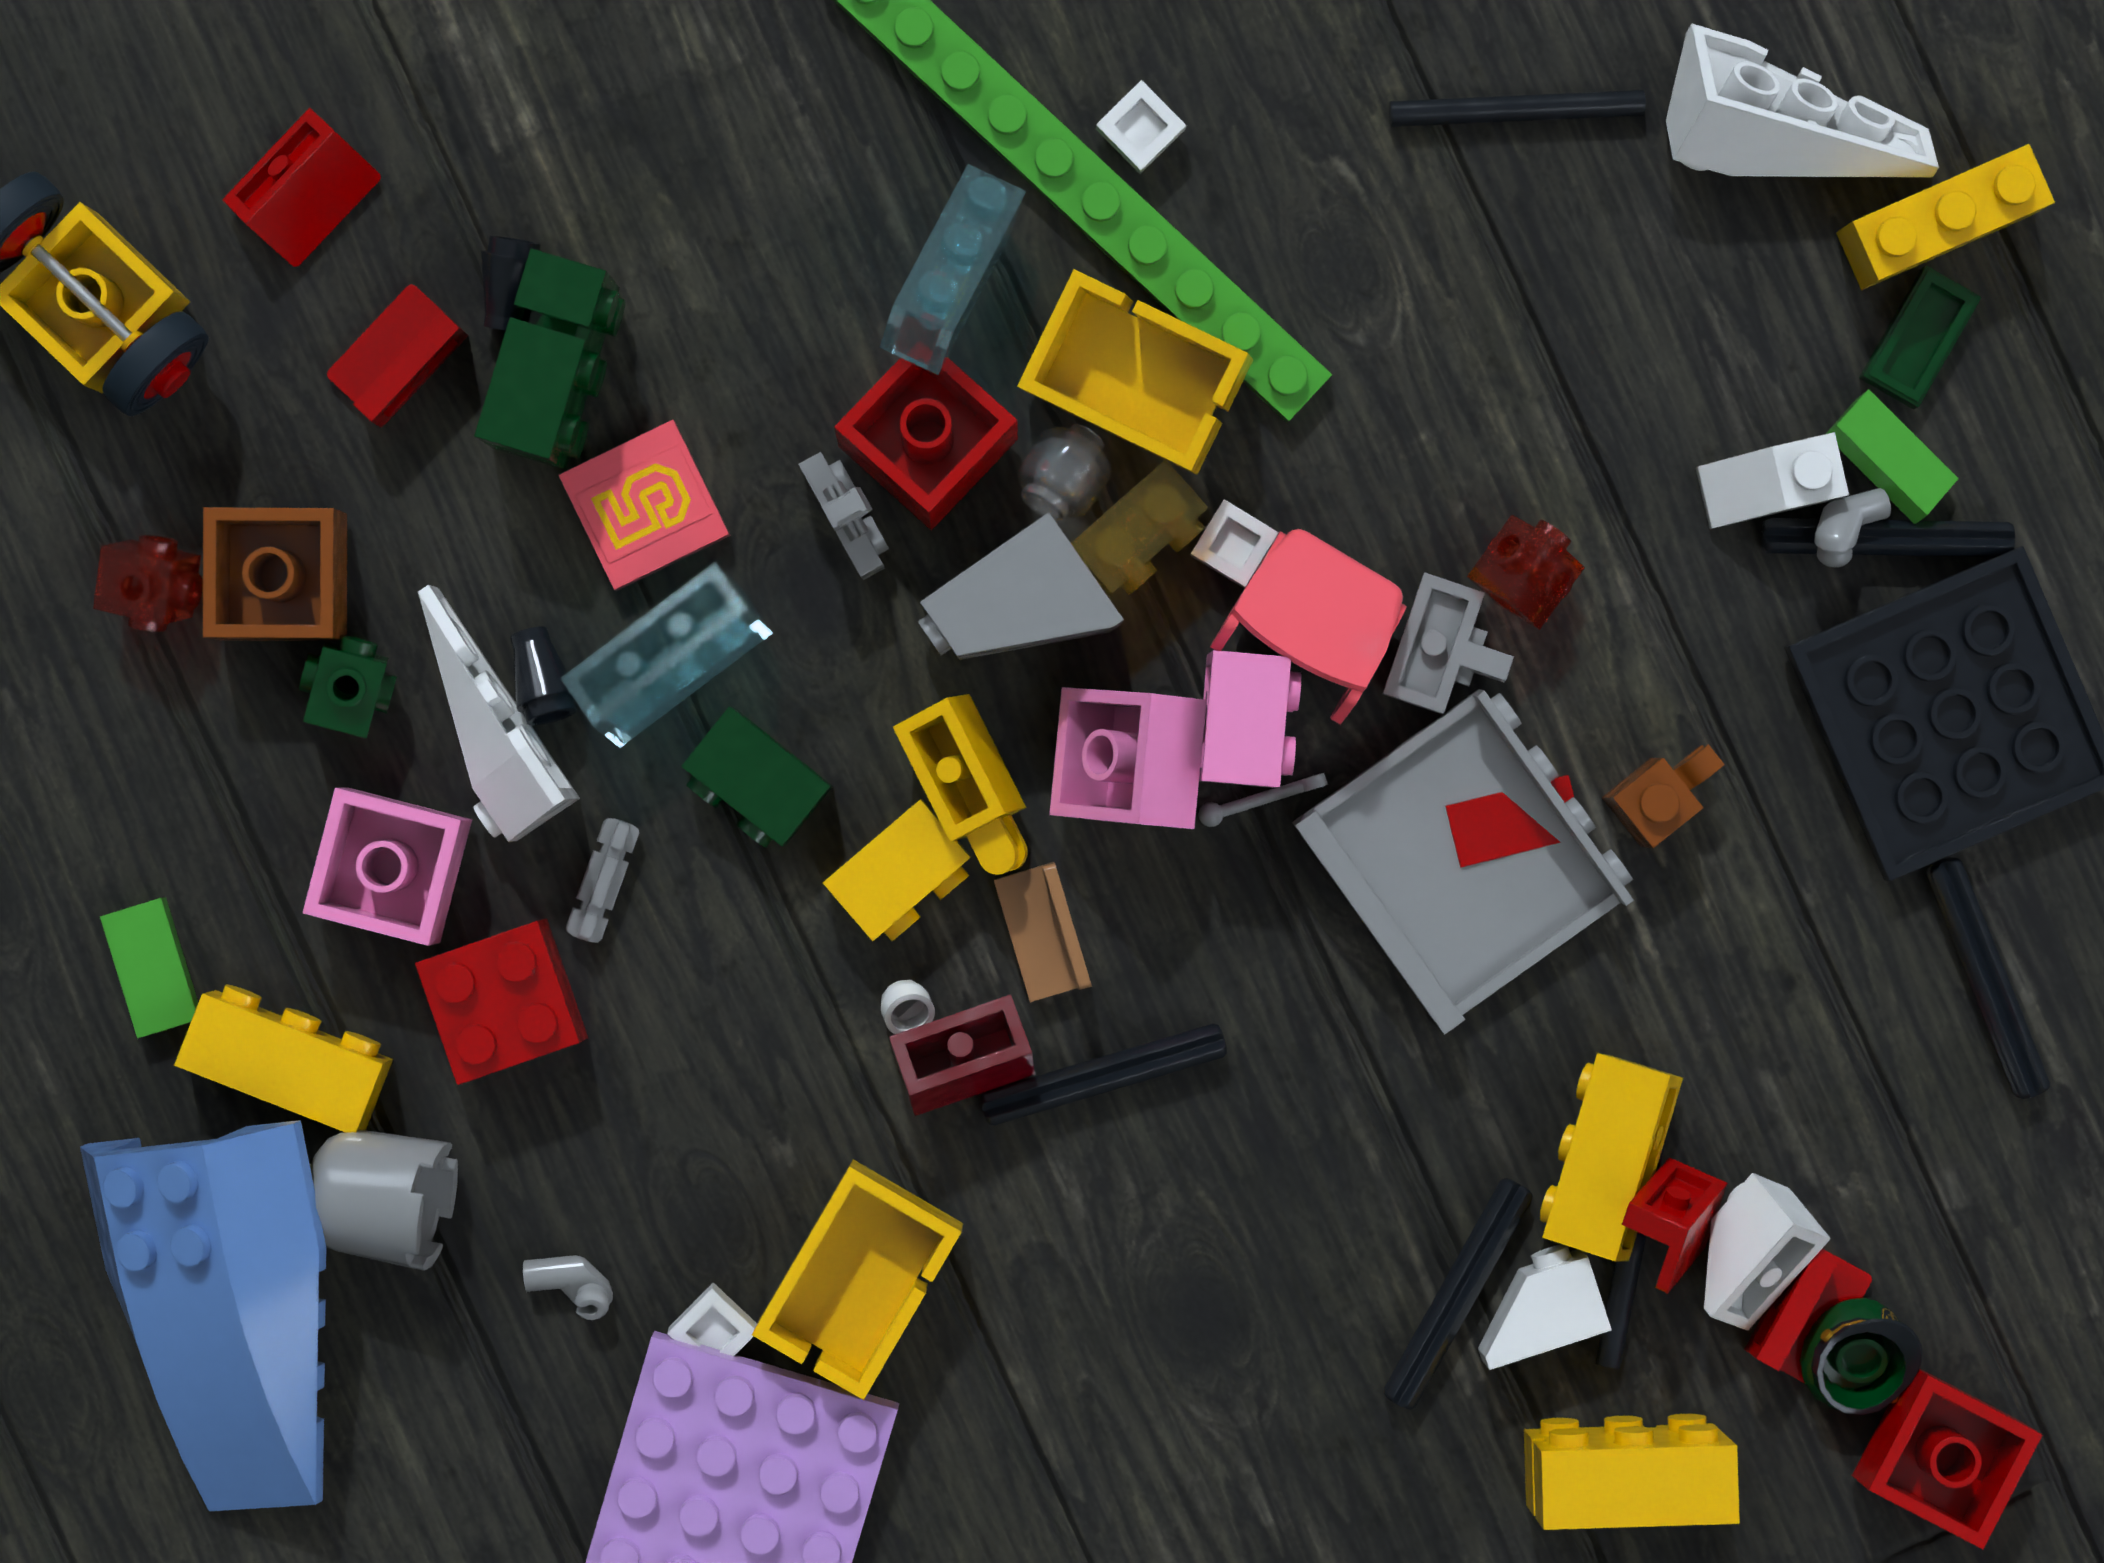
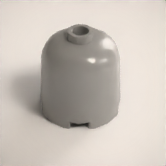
M365 1130L349 1133L341 1132L328 1138L314 1155L310 1164L315 1188L316 1209L322 1223L326 1247L338 1252L425 1271L432 1267L443 1247L442 1243L432 1242L439 1217L451 1219L455 1205L458 1183V1160L446 1157L452 1149V1144L437 1140Z

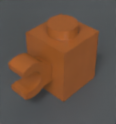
M1709 744L1705 747L1700 745L1673 768L1663 757L1650 758L1606 793L1602 799L1640 847L1654 848L1704 808L1690 790L1708 779L1725 764Z

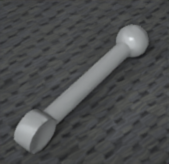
M1325 773L1313 775L1282 785L1280 788H1273L1222 805L1207 802L1199 809V820L1207 827H1215L1221 823L1223 817L1328 785Z

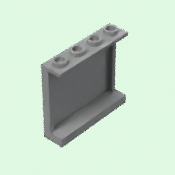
M1479 689L1292 822L1444 1035L1465 1021L1463 1014L1618 904L1622 903L1627 906L1634 901L1624 887L1633 880L1626 867L1611 849L1604 854L1599 852L1587 835L1596 828L1591 818L1574 797L1567 802L1562 800L1550 783L1559 775L1549 759L1537 745L1527 751L1513 731L1522 723L1512 707L1500 693L1490 699L1485 690ZM1503 792L1561 842L1460 868L1445 806Z

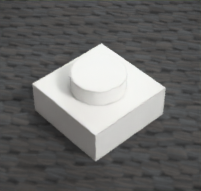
M1142 80L1096 124V130L1139 174L1186 129V124Z
M1224 499L1190 556L1242 588H1245L1279 532Z
M712 1283L669 1326L667 1334L672 1339L698 1347L705 1345L720 1350V1353L735 1356L753 1338L752 1333L757 1323L715 1283Z

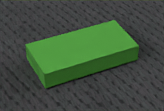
M1869 389L1851 404L1826 433L1835 432L1839 450L1878 488L1883 489L1889 499L1914 524L1925 518L1959 479Z
M166 897L100 916L137 1039L190 1023L198 1006V999Z

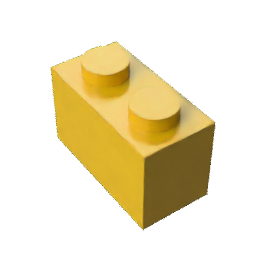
M920 799L827 878L823 884L872 941L883 932L893 941L921 917L913 907L925 896L933 891L941 900L969 876L962 865L971 856L958 840L949 841L938 817L923 799Z

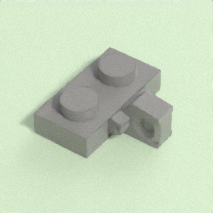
M819 452L799 463L802 472L860 577L865 580L885 569L878 555L887 551L889 547L871 515L862 520L861 517L873 509L861 487L854 486L841 460L828 465L823 454Z
M1424 572L1382 695L1443 715L1454 682L1469 687L1475 673L1504 683L1508 678L1514 656L1484 647L1488 632L1474 627L1485 593Z

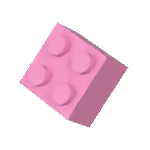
M1216 650L1207 654L1203 700H1207L1199 781L1280 788L1281 775H1293L1296 737L1285 736L1287 712L1298 711L1301 672L1290 671L1291 659L1285 656Z
M1062 687L1050 815L1194 829L1207 700L1154 693Z
M335 788L303 914L427 946L440 943L472 819L353 788Z

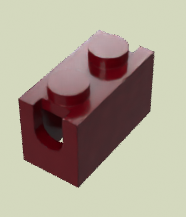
M1011 994L889 1036L894 1059L899 1073L902 1075L914 1116L1035 1074L1032 1050ZM1008 1035L1011 1036L1014 1046H1012Z

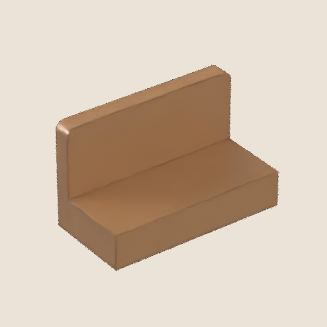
M1055 862L994 879L1029 1001L1033 1002L1076 988L1082 990L1092 987Z

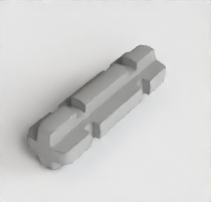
M607 818L603 821L597 838V842L602 843L600 852L596 850L592 852L576 897L582 900L580 908H572L566 925L567 932L572 936L596 943L602 940L609 921L608 918L603 917L606 909L613 910L629 862L625 861L624 857L626 852L633 853L640 834L639 829L634 825L615 818Z

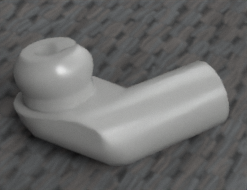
M1878 488L1829 502L1823 508L1814 540L1818 547L1817 557L1822 564L1829 567L1846 565L1852 559V548L1857 543L1861 525L1887 519L1890 516V500L1883 489Z
M572 1255L524 1260L523 1279L526 1292L561 1289L578 1306L576 1313L586 1320L600 1319L609 1310V1305L613 1300L610 1283L584 1257Z

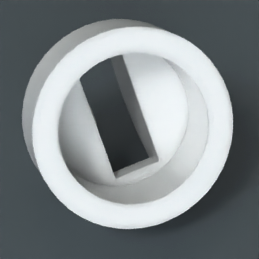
M901 980L889 985L882 994L881 1013L887 1028L893 1034H898L933 1021L935 1016L934 1005L928 992L922 985L912 980Z

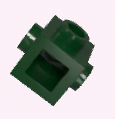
M340 635L338 644L329 641L325 642L321 656L308 653L299 685L300 691L310 693L303 722L367 738L374 710L387 714L397 676L385 673L389 658L376 654L378 644L353 636ZM343 675L351 676L356 679L359 688L354 691L343 690L338 685L337 678Z

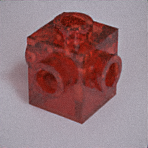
M1511 515L1497 536L1492 539L1486 551L1467 577L1499 607L1540 630L1561 600L1570 592L1574 582L1585 567L1566 550L1572 541L1559 529L1541 519L1534 527Z
M156 535L139 536V541L131 539L103 545L100 550L93 609L129 617L128 626L135 629L154 632L166 631L169 623L192 618L194 610L201 600L203 592V580L199 574L201 555L178 550L177 540Z

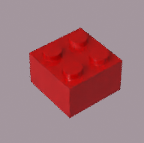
M924 335L904 353L834 426L838 447L930 530L950 512L1018 440L1017 419Z
M547 918L415 963L457 1085L578 1044L588 1038Z
M1919 1369L1912 1383L1900 1394L1898 1401L1888 1405L1852 1477L1869 1491L1984 1549L2043 1435L2022 1421Z

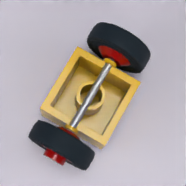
M38 172L25 173L0 189V273L10 268L24 256L26 257L0 284V306L80 383L95 391L104 393L107 399L127 416L138 415L155 405L162 398L171 396L186 382L191 374V369L203 354L208 344L209 336L191 316L182 312L191 301L99 213L79 202L43 238L60 215L64 205V197L45 176Z

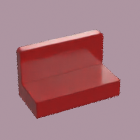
M309 107L222 200L249 228L288 263L297 267L380 181L381 175Z
M410 284L327 371V377L354 402L353 405L374 424L383 428L469 335L417 286Z
M1670 1157L1629 1202L1622 1222L1623 1226L1669 1246L1655 1287L1667 1294L1705 1249L1710 1236L1711 1219L1718 1212L1728 1185L1725 1181Z
M1822 1248L1765 1311L1744 1350L1777 1371L1781 1370L1804 1383L1800 1357L1803 1342L1813 1324L1825 1311L1839 1302L1853 1298H1863L1872 1282L1871 1275Z

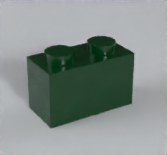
M731 706L726 709L681 766L692 775V778L686 784L687 787L714 808H717L722 800L743 815L736 825L764 848H767L772 840L782 847L786 846L833 787L760 727Z

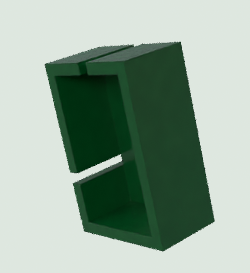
M530 249L514 302L515 306L531 311L529 321L525 322L509 318L474 437L493 449L563 470L566 469L569 456L576 459L580 457L589 428V422L581 420L587 396L597 398L601 390L607 369V361L600 359L602 346L606 334L616 336L626 303L625 299L618 298L620 287L606 270L536 249Z

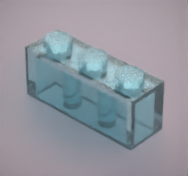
M970 164L966 166L893 304L879 348L939 375L1011 235L1026 193L1025 190Z
M714 562L569 671L561 680L592 726L621 748L770 636L772 631L741 587Z

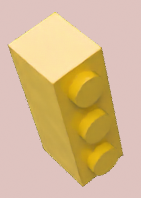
M2027 144L1854 220L1836 232L1857 282L1861 290H1864L2030 217L2054 204L2055 201L2030 144Z
M226 984L223 992L214 990L202 993L174 1066L345 1133L366 1130L393 1062V1059L378 1053L381 1047L379 1042L350 1031H345L342 1039L318 1030L322 1022L320 1019L291 1008H285L282 1016L259 1007L262 997L233 985Z
M1597 1053L1594 1064L1587 1063L1585 1065L1576 1091V1098L1583 1101L1576 1125L1569 1124L1566 1127L1558 1150V1160L1565 1162L1558 1186L1551 1185L1548 1188L1540 1210V1221L1546 1223L1542 1238L1615 1262L1629 1261L1637 1231L1623 1226L1622 1222L1629 1202L1656 1172L1683 1077L1601 1053Z

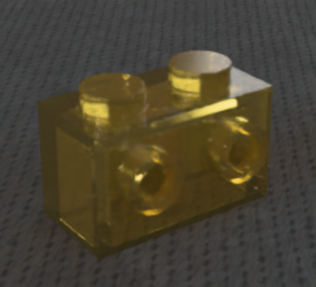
M1165 459L1071 544L1109 597L1121 587L1130 596L1158 571L1150 562L1168 545L1178 553L1205 529V526L1198 519L1206 512L1208 506Z

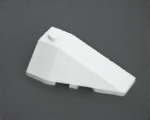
M1690 25L1685 36L1666 117L1673 160L1680 161L1685 166L1694 170L1705 171L1708 169L1728 176L1933 177L1937 172L1939 166L1928 128L1860 95L1853 96L1847 102L1835 96L1828 88L1819 83L1822 76L1802 67L1796 77L1764 61L1768 50L1749 40L1699 25Z
M427 585L418 591L472 789L481 800L473 808L484 827L494 838L503 833L508 842L518 841L579 800L580 797L532 726L527 724L524 714L517 711L516 702L440 589Z

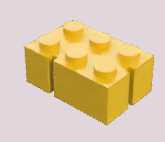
M1073 269L1017 387L1198 475L1222 425V422L1212 415L1216 407L1227 412L1229 411L1253 362V358L1249 353L1137 300L1132 310L1137 316L1135 317L1128 313L1133 301L1125 293Z
M853 1159L759 1319L752 1336L800 1364L804 1362L812 1344L822 1349V1352L816 1361L813 1371L864 1400L926 1294L928 1283L917 1278L922 1270L921 1276L933 1282L959 1238L963 1223Z
M1674 1414L1668 1416V1425H1656V1427H1645L1643 1419L1637 1416L1604 1418V1427H1579V1420L1573 1418H1547L1540 1421V1429H1524L1526 1506L1533 1516H1536V1520L1543 1530L1740 1524L1737 1445L1715 1424L1706 1423V1416Z

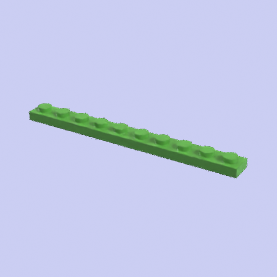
M832 0L1171 316L1249 353L1253 358V362L1243 383L1286 423L1300 411L1332 376L1321 363L932 1Z

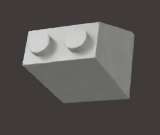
M1048 512L920 601L928 615L920 619L918 623L941 656L952 649L958 659L962 660L1109 633L1120 626L1124 619Z

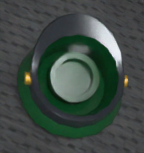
M1853 1298L1830 1307L1815 1321L1803 1342L1800 1364L1803 1381L1815 1399L1844 1413L1865 1415L1880 1411L1890 1403L1893 1404L1898 1401L1900 1394L1916 1377L1922 1364L1923 1353L1922 1345L1917 1335L1911 1328L1901 1323L1892 1310L1875 1300Z

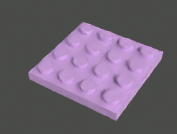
M654 1331L585 1563H852L899 1403L867 1394L865 1399L862 1400L830 1382L739 1355L730 1356L720 1353V1350L705 1345L698 1347L672 1339L668 1334Z

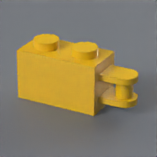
M970 694L947 697L893 726L949 841L953 842L967 838L979 863L988 873L1000 875L1020 868L1027 859L1028 849L1012 815L1025 809L1026 806Z

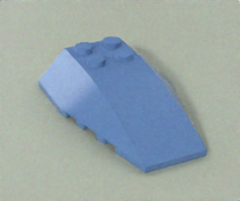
M301 1120L246 1126L218 1139L142 1147L140 1138L88 1143L80 1146L107 1275L134 1336L157 1403L179 1454L209 1511L305 1506L316 1505L323 1501L324 1419L317 1417V1391L324 1388L325 1363L318 1362V1329L325 1326L326 1300L319 1298V1272L326 1269V1243L322 1223L316 1209L315 1188Z

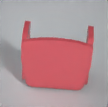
M1302 529L1292 530L1287 535L1280 531L1250 582L1225 619L1210 648L1222 651L1240 622L1260 641L1281 656L1291 659V662L1328 681L1347 687L1330 717L1331 720L1341 725L1372 679L1407 606L1402 604L1403 594L1395 583Z

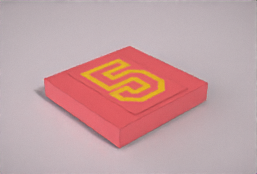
M674 420L666 422L558 475L615 591L731 536Z

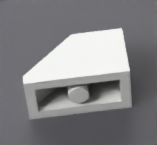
M1835 432L1772 446L1696 467L1709 529L1826 503L1849 495Z
M1752 1173L1744 1183L1733 1189L1728 1196L1727 1202L1711 1219L1704 1309L1710 1317L1748 1331L1831 1239L1790 1188Z
M1563 1244L1532 1254L1533 1264L1518 1269L1478 1347L1481 1360L1489 1370L1612 1331L1587 1255L1578 1249L1570 1252L1568 1246Z

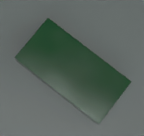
M1928 266L1921 268L1859 379L1913 410L1918 408L1982 297Z

